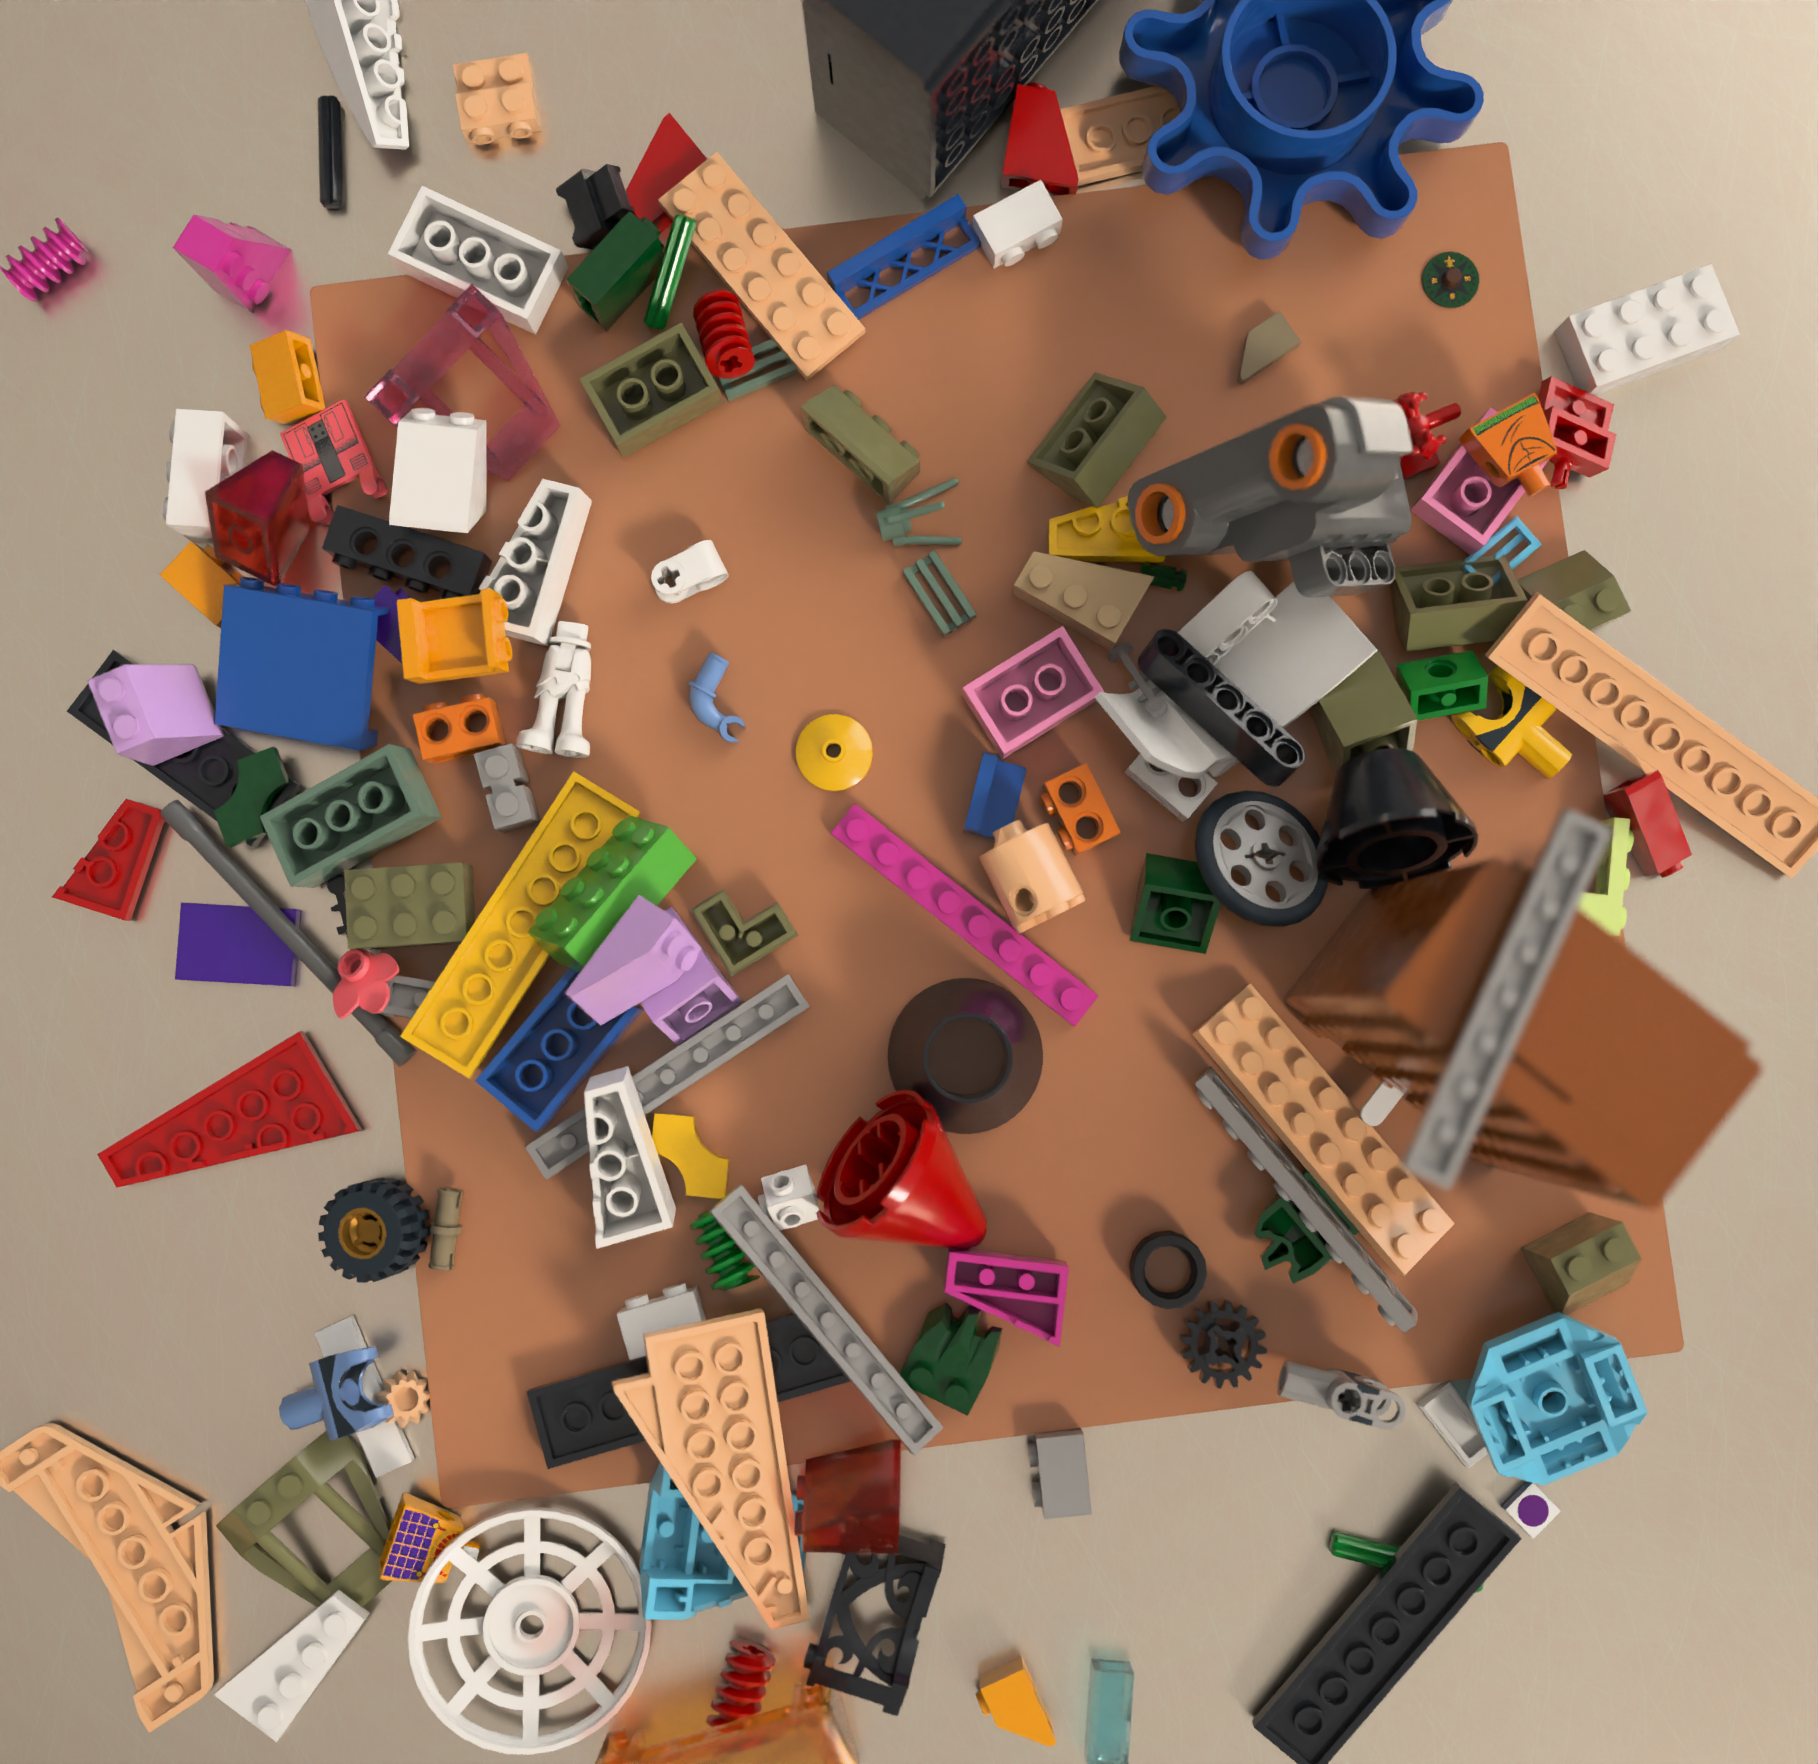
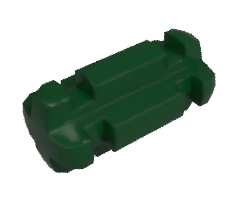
M1150 562L1142 564L1140 574L1154 576L1150 585L1171 589L1174 586L1177 587V591H1181L1185 587L1187 571L1185 569L1176 571V567L1155 563L1154 566L1149 565Z

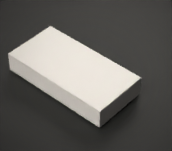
M1449 1381L1442 1382L1416 1403L1467 1469L1488 1454L1469 1406Z

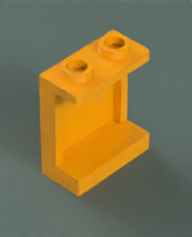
M487 588L481 589V594L426 602H419L413 598L397 600L404 679L423 684L509 672L508 661L512 658V648L509 639L505 637L504 622L508 620V607L501 594Z

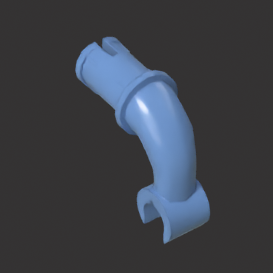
M710 652L694 682L689 681L688 683L690 686L688 698L691 711L698 721L719 732L723 740L731 744L738 743V739L728 735L727 725L737 724L746 729L743 720L734 715L724 716L713 704V699L717 696L714 692L729 662Z

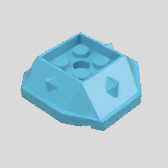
M1560 1312L1484 1342L1466 1396L1467 1404L1496 1472L1499 1475L1511 1478L1514 1476L1540 1485L1549 1484L1617 1456L1628 1442L1636 1424L1640 1425L1648 1413L1621 1343L1614 1336ZM1554 1391L1550 1398L1543 1400L1547 1393Z

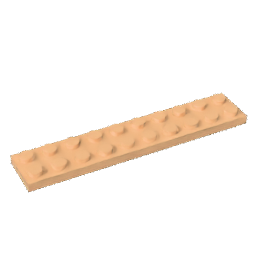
M1536 592L1485 654L1488 659L1645 773L1659 770L1667 789L1788 877L1792 878L1818 850V798L1540 593Z

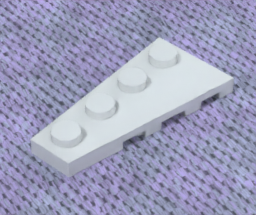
M337 1590L302 1619L293 1629L284 1634L258 1658H255L235 1677L220 1687L214 1696L277 1742L370 1613L343 1592Z

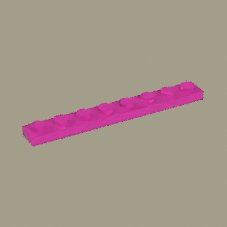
M855 803L831 832L833 837L1073 1027L1076 1026L1098 998L1096 993L1021 934H1017L1015 929Z

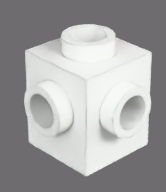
M806 1164L761 1178L764 1194L758 1195L760 1208L768 1217H771L779 1231L794 1228L818 1219L816 1212L820 1210V1206L816 1197V1189Z

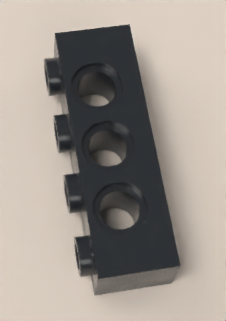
M337 505L322 549L333 557L332 563L350 570H355L356 565L370 569L368 574L377 579L391 582L392 577L406 581L405 587L423 594H427L428 590L432 589L443 593L442 599L479 594L481 591L479 587L486 575H488L492 563L490 558L483 552L404 526L389 525V521ZM370 539H377L378 545L375 551L370 554H363L364 544ZM406 551H414L413 561L407 566H399L400 556ZM445 562L451 563L450 573L446 577L441 579L435 577V570L440 564Z

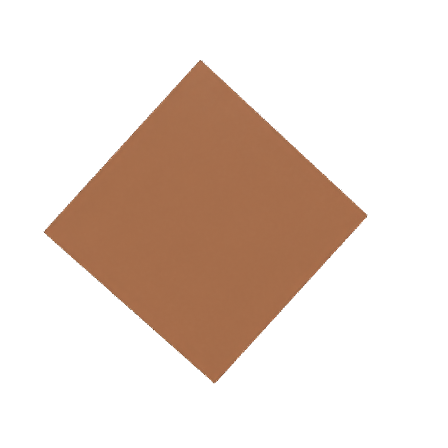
M1504 142L1398 154L1402 165L1415 183L1418 200L1403 226L1394 235L1382 239L1370 237L1359 228L1350 213L1342 205L1332 201H1316L1301 208L1298 225L1286 249L1279 256L1272 259L1259 260L1249 255L1244 249L1241 242L1244 201L1241 194L1232 185L1216 177L1198 179L1180 191L1168 195L1156 193L1147 185L1051 196L1063 218L1060 234L1051 245L1042 249L1036 246L1025 252V256L1011 266L1002 264L993 269L982 247L976 249L859 319L866 328L865 334L808 381L799 372L729 402L719 378L711 373L720 390L723 404L625 458L622 457L579 378L681 322L705 363L696 323L693 318V307L697 300L708 292L720 289L731 290L692 244L689 247L666 327L660 330L649 327L644 323V317L656 278L608 331H605L578 307L566 279L591 252L564 256L569 268L536 335L409 275L317 285L310 290L318 374L325 407L328 408L343 399L348 401L374 466L388 489L386 495L375 499L372 495L364 493L360 484V477L331 492L333 512H335L337 505L389 521L398 422L415 408L435 410V415L450 416L451 413L466 412L473 414L474 419L486 420L487 511L468 533L407 528L485 553L492 561L488 576H490L501 557L499 552L505 542H510L519 526L517 522L542 479L578 487L592 500L551 636L556 637L559 621L589 626L587 642L591 644L589 651L591 657V681L589 684L590 690L585 695L583 705L582 736L590 742V754L588 758H571L555 753L556 741L562 729L566 698L558 701L553 754H542L521 749L529 783L521 784L515 780L516 786L525 785L532 790L540 822L574 771L640 811V819L669 827L697 859L657 907L665 911L672 906L684 919L743 1003L789 974L810 1005L806 1010L647 1113L645 1118L651 1135L653 1133L654 1113L695 1116L696 1131L703 1145L712 1153L730 1159L726 1195L736 1186L742 1185L759 1205L758 1195L764 1194L762 1177L805 1164L808 1167L817 1193L818 1184L825 1165L846 1131L858 1117L868 1122L881 1110L876 1106L875 1102L896 1092L888 1068L889 1039L898 1016L916 995L942 981L958 978L980 979L994 983L1012 993L1032 1015L1042 1041L1043 1065L1038 1085L1029 1102L1015 1117L997 1128L974 1134L946 1132L987 1219L985 1238L979 1245L969 1249L1063 1260L1068 1264L1069 1271L1060 1347L982 1310L979 1323L980 1329L987 1331L994 1326L1002 1328L999 1349L989 1375L968 1416L913 1390L944 1427L923 1448L1296 1401L1278 1396L1277 1394L1279 1374L1285 1361L1321 1370L1334 1368L1359 1374L1382 1382L1388 1389L1473 1378L1484 1342L1554 1314L1521 1247L1588 1212L1623 1222L1641 1260L1628 1284L1567 1316L1614 1336L1621 1343L1627 1359L1680 1352L1684 1347L1663 1202L1657 1209L1648 1210L1493 1168L1478 1159L1473 1161L1466 1155L1450 1190L1412 1173L1455 1224L1405 1275L1397 1277L1362 1234L1358 1232L1355 1235V1238L1418 1311L1417 1324L1407 1332L1403 1333L1396 1324L1391 1326L1384 1320L1377 1308L1379 1303L1370 1293L1365 1295L1358 1289L1351 1278L1353 1272L1344 1262L1339 1264L1332 1259L1314 1275L1294 1284L1288 1274L1291 1266L1290 1262L1284 1261L1265 1270L1260 1255L1272 1240L1270 1238L1259 1239L1254 1233L1260 1214L1278 1193L1273 1185L1275 1179L1266 1169L1261 1171L1254 1165L1247 1154L1249 1148L1240 1138L1235 1140L1228 1134L1222 1125V1120L1224 1119L1214 1107L1209 1109L1202 1103L1196 1094L1198 1088L1194 1084L1198 1077L1212 1066L1300 1172H1303L1306 1168L1192 1034L1244 986L1251 983L1360 1112L1361 1107L1381 1082L1361 1063L1355 1062L1343 1053L1341 1047L1324 1036L1318 1038L1302 1025L1305 1019L1285 1003V995L1370 889H1360L1359 883L1355 881L1342 880V886L1328 882L1323 900L1313 914L1299 923L1283 927L1262 926L1246 921L1229 911L1221 903L1206 954L1129 940L1138 883L1146 853L1197 862L1195 853L1197 826L1203 812L1213 801L1222 796L1247 790L1265 792L1279 797L1301 812L1321 837L1336 775L1310 710L1308 709L1284 728L1302 746L1305 760L1282 785L1276 787L1266 785L1239 762L1218 777L1212 776L1218 784L1192 815L1182 822L1124 773L1140 753L1098 701L1004 759H1001L961 695L962 688L1062 626L1092 671L1104 693L1126 694L1139 689L1137 687L1131 690L1128 686V683L1134 679L1120 658L1111 663L1107 657L1110 655L1109 650L1012 595L1013 586L1032 553L1048 554L1049 519L1092 507V505L1072 498L1033 469L1027 461L1095 372L1144 387L1166 415V419L1157 429L1154 436L1147 442L1132 465L1125 471L1099 507L1115 503L1117 499L1128 496L1133 483L1141 478L1308 405L1317 404L1338 396L1381 398L1393 401L1398 399L1400 395L1408 392H1426L1427 399L1419 403L1420 414L1426 415L1453 403L1459 404L1462 411L1457 419L1430 429L1435 437L1443 434L1446 437V442L1441 444L1436 452L1440 460V464L1436 468L1404 480L1411 509L1460 445L1459 438L1470 427L1474 426L1490 407L1500 412L1533 393H1536L1537 397H1539L1543 379L1508 145ZM993 204L966 207V219L971 227L973 215ZM927 212L783 229V231L828 283V271ZM958 225L945 233L942 245L958 248L967 243L968 239ZM939 237L932 242L938 244ZM920 248L913 252L910 264L927 267L933 263L936 251ZM1456 252L1463 254L1475 264L1478 270V290L1475 296L1463 306L1457 308L1441 307L1431 301L1424 291L1422 284L1424 269L1432 258L1441 253ZM940 253L939 259L947 254ZM906 257L900 260L899 262L905 263ZM890 267L880 272L878 284L890 287L895 286L901 282L903 271ZM908 272L907 278L915 273ZM874 276L866 281L873 282ZM855 287L846 292L845 296L855 310L868 302L871 290ZM876 291L875 297L880 295L882 292ZM739 301L751 347L770 340L769 335ZM1280 311L1300 339V345L1243 384H1240L1238 376L1241 369L1247 333ZM778 349V350H776V351H774V352H771V353L766 354V355H764V356H762V357H759V358L755 359V362H756V361H759V360H761V359H763V358H766V357H768V356H771V355H773V354H775V353H778V352H780L781 350ZM786 361L777 363L760 372L730 383L731 388L781 368L787 365ZM833 385L842 392L849 390L861 401L863 405L861 409L871 418L874 415L880 417L890 427L891 432L889 434L896 441L901 443L904 440L918 452L920 456L918 458L920 461V473L891 504L901 502L951 479H958L959 483L957 486L907 508L911 510L940 501L945 504V507L941 510L911 518L912 531L905 532V535L959 537L962 539V543L960 545L905 544L894 547L893 539L883 541L876 511L886 509L885 505L888 504L805 430L801 410L804 403ZM1550 461L1542 469L1549 483L1552 481L1555 468L1554 464ZM1548 486L1531 497H1528L1526 492H1524L1494 532L1496 534L1517 516L1542 544L1512 570L1517 580L1569 557L1559 489ZM1411 512L1412 524L1410 531L1397 538L1396 542L1390 544L1395 567L1461 560L1470 556L1413 512ZM1513 528L1480 557L1493 556L1516 537L1519 532ZM370 539L364 544L363 554H370L375 551L378 545L377 539ZM1525 539L1505 555L1508 563L1529 546ZM711 540L729 577L721 584L711 589L700 591L678 603L671 604L660 600L656 595L651 580L654 567L661 561L685 551L698 542ZM934 550L976 612V617L945 637L902 574V570L913 566L916 561L921 558L924 559ZM414 551L404 552L399 558V566L409 565L414 559ZM1237 553L1165 556L1164 562L1158 564L1176 567V571H1181V569L1187 571L1185 587L1183 590L1177 591V587L1174 586L1171 589L1149 585L1113 649L1125 642L1127 644L1131 643L1134 650L1127 653V655L1142 676L1144 674L1139 668L1138 657L1156 632L1161 629H1170L1178 633L1235 578L1247 571H1253L1276 597L1293 582L1289 561L1278 560L1246 562ZM445 562L440 564L435 570V577L438 579L446 577L450 573L451 563ZM1144 562L1087 563L1140 574L1141 566ZM933 564L929 565L930 572L959 616L965 614ZM356 565L355 570L339 566L343 600L350 601L352 596L373 598L384 585L395 593L401 588L411 598L419 602L442 599L443 593L429 589L427 594L405 587L406 581L392 577L391 582L377 579L368 574L370 569ZM918 572L915 574V577L947 625L951 623L952 619L922 573ZM671 576L664 579L669 588L676 586V582ZM1391 583L1358 595L1331 596L1374 646H1377L1395 680L1396 664L1473 650L1488 675L1486 708L1470 712L1475 716L1480 715L1490 720H1496L1502 712V699L1496 691L1497 687L1489 678V673L1498 665L1485 655L1496 641L1430 648L1422 651H1406L1396 629ZM505 635L509 639L512 648V658L508 661L509 672L418 684L404 679L403 664L376 640L368 728L378 730L377 745L359 751L360 760L388 744L410 748L442 818L371 856L372 868L460 862L472 865L476 921L539 823L506 833L495 830L485 795L492 792L484 789L482 786L474 755L435 764L422 760L413 714L424 712L423 707L428 704L446 702L447 706L462 703V697L484 694L485 698L490 697L498 705L506 745L512 743L516 746L519 732L530 729L534 725L539 706V699L534 698L537 691L536 685L540 679L545 655L552 644L549 643L547 647ZM710 652L729 662L714 692L717 696L713 699V704L724 716L734 715L743 720L746 729L737 724L727 725L728 735L738 739V743L731 744L723 740L719 732L698 721L691 711L688 698L690 686L688 683L689 681L694 682ZM1556 708L1555 712L1546 720L1542 727L1573 755L1567 764L1549 780L1518 753L1504 768L1492 764L1473 748L1459 732L1452 721V715L1417 721L1413 752L1420 755L1473 821L1477 829L1478 843L1468 857H1464L1462 853L1451 860L1452 868L1491 858H1500L1507 864L1520 861L1534 872L1562 810L1569 809L1601 824V821L1607 820L1595 736ZM477 714L472 718L470 722L472 732H479L484 729L487 722L485 714ZM829 714L844 715L857 721L866 730L872 743V762L867 774L853 787L841 791H827L814 786L803 776L796 761V745L803 729L816 718ZM441 722L434 727L432 731L434 741H440L447 736L448 725L446 722ZM831 744L826 749V754L832 758L838 757L841 753V748L837 744ZM983 753L999 756V761L1026 768L1014 821L1020 819L1024 828L1028 831L1042 824L1049 823L1083 891L1086 901L1020 934L1098 995V998L1075 1027L831 835V832L854 803L1013 928L979 860L981 855L994 848L995 839L964 832L963 830ZM1087 763L1121 833L1075 856L1072 849L1068 851L1064 849L1056 831L1062 827L1055 814L1051 816L1047 814L1039 795L1045 793L1042 788L1045 782ZM1149 763L1150 767H1151L1154 771H1156V772H1164V771H1165V770L1160 769V768L1154 766L1153 764ZM1181 778L1179 780L1178 788L1181 794L1186 797H1194L1197 793L1196 783L1190 778ZM1064 784L1059 788V797L1063 802L1073 804L1079 800V791L1071 784ZM1245 814L1246 824L1253 830H1259L1258 820L1252 815ZM1080 819L1076 823V832L1084 839H1091L1096 834V826L1089 819ZM1279 830L1280 840L1287 846H1293L1291 835L1286 831ZM1220 834L1222 844L1230 850H1235L1236 844L1232 837L1227 834ZM1289 866V872L1293 879L1303 882L1304 876L1301 870L1296 866ZM1597 866L1584 893L1595 894ZM1231 869L1232 880L1237 885L1246 886L1244 875L1238 870ZM1266 885L1265 892L1270 900L1280 902L1279 892L1274 887ZM723 889L744 922L778 902L798 936L737 974L730 976L690 909ZM1622 929L1620 930V936L1615 937L1625 944L1624 931ZM460 944L381 949V953L389 954L396 960L399 967V972L396 975L436 982ZM549 956L502 1029L501 1035H498L471 1079L413 1044L411 1045L417 1052L409 1061L401 1067L393 1061L406 1184L413 1188L410 1194L412 1197L420 1195L424 1201L419 1206L422 1211L428 1210L430 1218L425 1219V1226H430L431 1222H435L438 1188L452 1187L464 1191L459 1216L462 1233L457 1236L454 1269L435 1270L428 1267L433 1233L431 1232L429 1236L423 1237V1240L428 1245L424 1252L418 1253L420 1259L415 1263L440 1498L445 1508L651 1482L660 1460L647 1441L547 1469L527 1391L531 1388L628 1361V1353L616 1315L622 1308L626 1307L624 1301L644 1294L648 1295L649 1300L664 1296L663 1289L685 1283L687 1289L697 1286L707 1320L759 1308L764 1311L765 1321L793 1313L755 1267L747 1274L759 1275V1279L726 1291L711 1289V1285L719 1279V1275H706L705 1270L714 1263V1260H701L700 1255L709 1246L696 1245L695 1240L704 1232L703 1230H691L690 1225L699 1218L698 1215L709 1211L722 1199L686 1196L684 1178L678 1167L668 1158L658 1154L676 1207L673 1227L596 1249L590 1151L546 1180L525 1146L585 1108L584 1092L590 1077L626 1066L629 1067L631 1076H634L678 1047L651 1021L645 1010L642 1011L543 1130L535 1132L475 1081L569 969V967L557 963L551 956ZM394 1015L393 1017H388L389 1024L394 1026L401 1034L412 1019ZM972 1017L958 1018L942 1026L932 1038L928 1049V1067L932 1077L944 1089L963 1095L978 1093L989 1087L1000 1074L1004 1061L1003 1046L997 1033L987 1023ZM1401 1097L1383 1122L1372 1127L1402 1161L1423 1114L1412 1108ZM818 1199L820 1211L823 1212L824 1202ZM818 1219L780 1231L898 1373L903 1367L915 1343L917 1334L930 1311L947 1303L951 1306L953 1316L959 1319L970 1305L945 1293L944 1281L948 1248L843 1238L825 1228ZM1172 1231L1183 1234L1198 1246L1205 1258L1207 1277L1204 1288L1194 1301L1181 1308L1164 1309L1152 1305L1138 1293L1131 1281L1129 1263L1132 1252L1143 1238L1154 1232ZM1171 1246L1160 1247L1153 1251L1147 1258L1145 1265V1276L1149 1284L1157 1291L1164 1293L1176 1292L1183 1288L1188 1282L1191 1273L1190 1261L1186 1254L1180 1249ZM746 1256L742 1258V1260H749ZM1226 1299L1232 1302L1233 1311L1240 1304L1247 1308L1245 1319L1251 1315H1255L1259 1319L1254 1329H1262L1266 1333V1337L1258 1340V1344L1263 1345L1267 1349V1353L1257 1354L1256 1359L1263 1366L1261 1369L1253 1366L1248 1369L1252 1376L1250 1381L1240 1375L1237 1377L1238 1387L1233 1388L1228 1379H1225L1220 1389L1214 1385L1213 1377L1205 1384L1200 1381L1199 1374L1201 1369L1194 1373L1190 1372L1187 1365L1193 1359H1186L1181 1356L1180 1351L1187 1348L1188 1344L1182 1342L1179 1339V1335L1189 1334L1190 1329L1184 1321L1185 1319L1194 1322L1197 1320L1198 1317L1194 1311L1196 1307L1205 1313L1209 1311L1208 1301L1213 1300L1219 1309L1222 1308V1304ZM1229 1318L1214 1320L1219 1325L1227 1326L1232 1322H1237ZM1203 1329L1198 1337V1348L1204 1344L1205 1332ZM1213 1331L1217 1338L1218 1348L1232 1356L1233 1354L1228 1349L1227 1340L1216 1331ZM1248 1339L1242 1344L1241 1356L1243 1358L1248 1349ZM1218 1362L1214 1366L1210 1365V1367L1228 1369L1231 1368V1365ZM851 1381L778 1402L787 1465L908 1450Z

